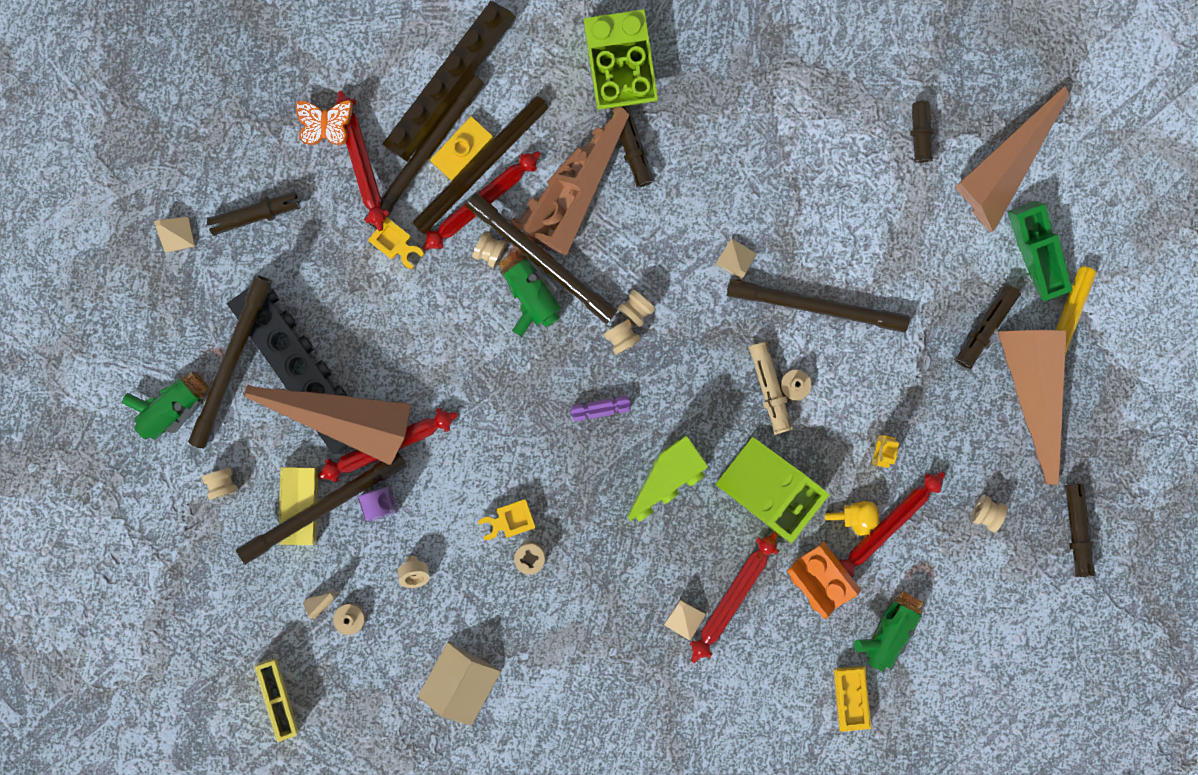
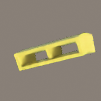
M280 467L279 524L318 501V468ZM317 520L278 544H316Z
M277 657L254 665L276 741L280 742L297 736L298 727ZM271 666L279 695L272 697L264 668ZM280 701L282 702L290 729L284 732L282 731L274 704Z

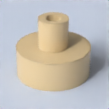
M791 370L782 376L780 389L783 396H786L787 399L801 400L810 393L812 384L810 377L805 372Z
M417 556L407 557L406 563L398 568L400 585L406 588H417L428 583L430 580L428 565L425 562L418 561Z
M344 604L334 614V626L344 635H353L364 627L366 614L358 604Z

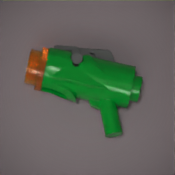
M515 251L499 262L500 274L506 279L514 299L518 298L521 302L522 316L512 329L514 333L522 337L532 321H534L536 326L543 324L547 328L560 319L558 313L562 308L554 298L557 293V287L533 261H528L525 255L521 256L519 251Z
M191 371L188 375L184 373L174 383L160 390L161 394L156 399L150 398L144 401L130 393H126L122 404L140 412L134 418L136 423L134 425L135 431L145 440L149 437L156 440L165 431L176 433L201 405L200 401L205 397V392L209 387L197 373Z
M901 591L899 597L895 596L892 604L885 610L873 638L855 640V651L866 652L865 655L869 657L867 663L882 672H884L886 667L892 670L899 655L904 653L908 642L915 634V629L922 618L921 614L923 611L921 608L924 602Z

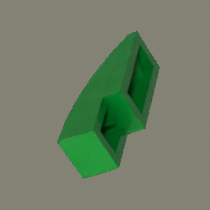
M1033 201L1007 211L1019 250L1041 300L1045 302L1071 292L1072 287L1058 234L1052 232L1046 205Z

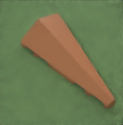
M1065 86L954 187L974 208L971 212L990 232H993L999 224L1069 97L1068 89Z
M622 107L614 108L612 110L614 112L612 118L603 128L597 126L593 130L594 138L585 148L581 149L578 147L547 181L549 185L537 200L534 198L529 200L527 203L529 209L519 220L513 218L510 221L532 241L548 250L567 256L629 117V114Z
M1066 330L998 331V339L1001 341L1004 350L1005 360L1015 384L1014 388L1035 446L1036 456L1043 470L1045 483L1059 485Z
M247 385L243 393L244 397L389 465L392 464L405 438L411 405L406 402H390L380 399L371 400L307 391L298 392L280 388L255 387L252 385Z

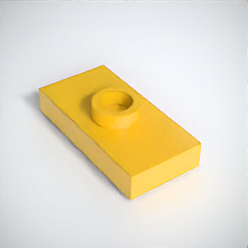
M470 116L430 159V162L449 180L453 181L494 138Z
M865 666L833 668L839 731L871 729Z

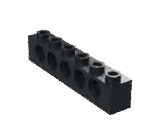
M270 287L249 336L286 389L289 391L311 392L313 386L320 383L325 389V394L348 396L340 385L334 386L329 378L332 372L323 360L318 362L311 353L315 350L313 345L305 335L300 337L294 329L297 325L295 319L287 310L282 312L276 303L280 299ZM249 288L227 303L237 319H239L244 307L245 297ZM269 309L272 319L267 325H261L259 316L262 311ZM287 334L289 345L286 349L279 350L276 344L279 336ZM304 359L307 363V370L304 374L298 376L294 371V364L297 360ZM317 431L332 454H339L349 447Z

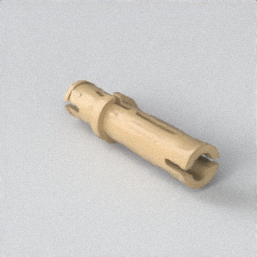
M768 342L749 346L748 348L765 400L762 404L764 409L768 410L774 435L793 430L785 405L787 398L782 395L769 352Z

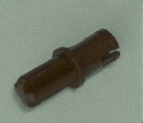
M917 101L912 104L913 130L910 131V136H913L914 163L932 162V135L935 133V130L931 129L930 103L928 101Z

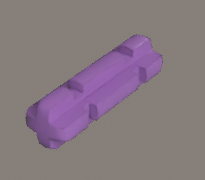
M628 396L616 397V400L610 398L588 402V405L584 406L583 404L573 405L571 407L572 419L577 422L586 420V417L593 419L614 415V412H619V414L629 412L631 405Z

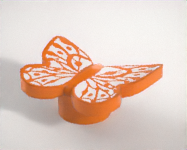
M305 101L296 102L295 107L298 120L305 125L299 133V139L304 144L310 146L317 145L325 138L338 146L346 143L348 133L345 126L350 122L353 110V103L351 101H343L332 107L329 111L326 109L322 111L317 106Z

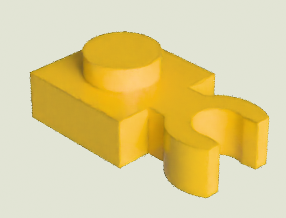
M386 217L383 223V230L378 231L376 229L368 239L371 244L392 261L399 254L404 266L411 270L415 267L409 263L408 256L411 253H417L422 258L425 256L419 247L407 245L412 237L388 217Z
M878 435L871 465L889 468L890 464L895 463L899 442L895 441L896 438Z
M526 499L497 508L499 517L496 519L486 516L478 521L479 525L490 523L493 526L492 533L483 536L484 540L495 538L501 530H504L505 536L508 538L536 528Z

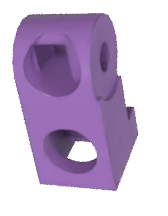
M390 486L358 497L364 519L367 522L398 512Z

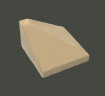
M190 217L154 221L165 253L196 247Z
M731 238L717 260L716 265L741 280L757 254Z
M335 590L307 598L303 605L308 616L311 619L319 617L338 597L339 593Z
M679 598L664 625L686 639L691 640L706 614Z

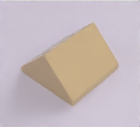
M447 642L418 697L441 717L472 726L501 670Z

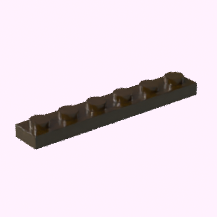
M490 0L382 143L385 148L406 162L410 159L516 17L510 10Z

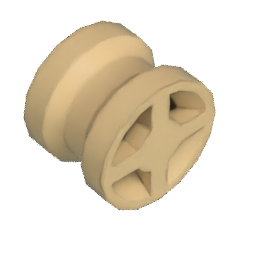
M484 231L474 249L472 258L476 260L483 259L487 261L488 266L494 269L501 260L508 242L503 239L497 240L492 237L490 232Z
M632 290L629 294V300L626 303H621L617 308L639 328L644 324V318L656 310L646 298L635 290Z
M630 319L603 334L605 339L613 344L615 355H619L642 340L638 334H634L632 330L633 324Z
M232 468L215 471L201 477L202 482L207 485L209 490L207 493L208 500L217 499L239 491L237 485L231 479L233 474Z
M982 495L972 511L970 520L977 525H986L987 530L995 533L1004 522L1008 506L1003 503L996 504L992 502L991 497Z
M534 542L521 545L514 556L516 568L526 575H533L539 572L546 560L543 548Z

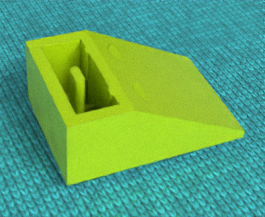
M645 9L584 18V32L597 110L658 101Z
M687 436L681 437L658 453L626 514L630 521L634 518L638 522L642 521L654 512L652 506L661 500L664 504L668 503L680 494L677 489L683 484L687 483L692 486L706 476L703 471L708 466Z
M753 436L715 483L717 487L791 544L830 495L813 480Z

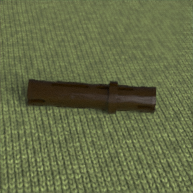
M622 106L629 114L620 135V140L626 154L624 160L625 163H629L636 188L645 187L655 182L647 160L648 152L642 146L629 106ZM610 108L612 115H614L612 111L614 108Z
M292 190L289 193L271 199L268 196L263 197L261 202L213 217H207V225L221 223V225L209 229L213 236H217L229 230L264 219L268 221L274 220L276 215L301 209L300 201L286 203L298 198L295 190Z
M1008 284L1003 285L1002 290L975 330H970L967 337L969 339L954 358L956 363L968 370L973 368L982 351L990 347L992 344L991 338L1017 299L1020 298L1019 290Z
M1085 483L1064 485L1072 543H1069V549L1073 550L1075 577L1096 576L1092 552L1095 544L1094 541H1091Z

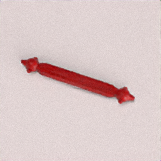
M339 91L335 105L349 100L353 103L354 107L357 102L355 98L350 99L346 97L343 91ZM352 112L350 122L345 126L348 133L346 145L363 204L369 209L368 215L364 220L366 223L370 222L375 225L378 231H382L383 223L386 220V216L389 215V211L380 208L381 196L358 118Z
M540 152L520 154L518 164L507 168L478 194L492 204L521 180L525 171H536L537 160L541 155ZM467 203L441 223L438 231H428L426 233V242L422 247L424 251L442 249L444 239L455 235L476 217L474 213L465 207Z
M439 408L436 410L437 414L434 419L425 418L408 426L399 450L433 435L438 428L449 432L452 421L458 417L457 412L448 413ZM355 450L342 456L337 463L331 462V459L325 460L326 464L317 477L318 479L327 478L332 480L333 483L339 482L338 477L341 472H353L378 459Z
M943 471L937 474H926L924 485L915 488L850 552L848 560L839 559V562L852 578L855 575V567L863 564L928 501L931 492H941L942 481L946 475Z
M773 532L768 537L757 538L756 542L758 543L759 550L750 555L702 630L701 640L696 642L692 640L689 645L692 646L693 652L691 661L693 663H696L700 658H711L713 653L710 652V645L718 641L767 565L768 555L778 554L779 549H777L776 544L777 533Z

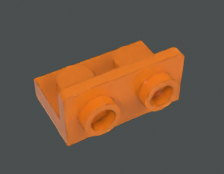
M824 541L797 557L787 569L794 585L802 590L809 599L811 607L823 619L829 617L834 609L858 596L861 591Z

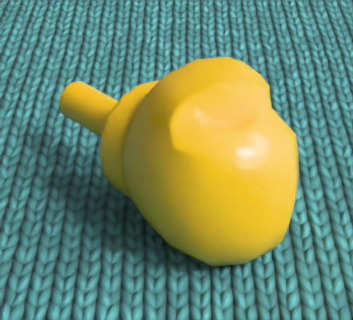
M861 501L851 503V505H844V512L825 513V521L845 520V527L852 526L853 531L857 535L865 536L869 535L870 531L878 526L879 511L873 502Z

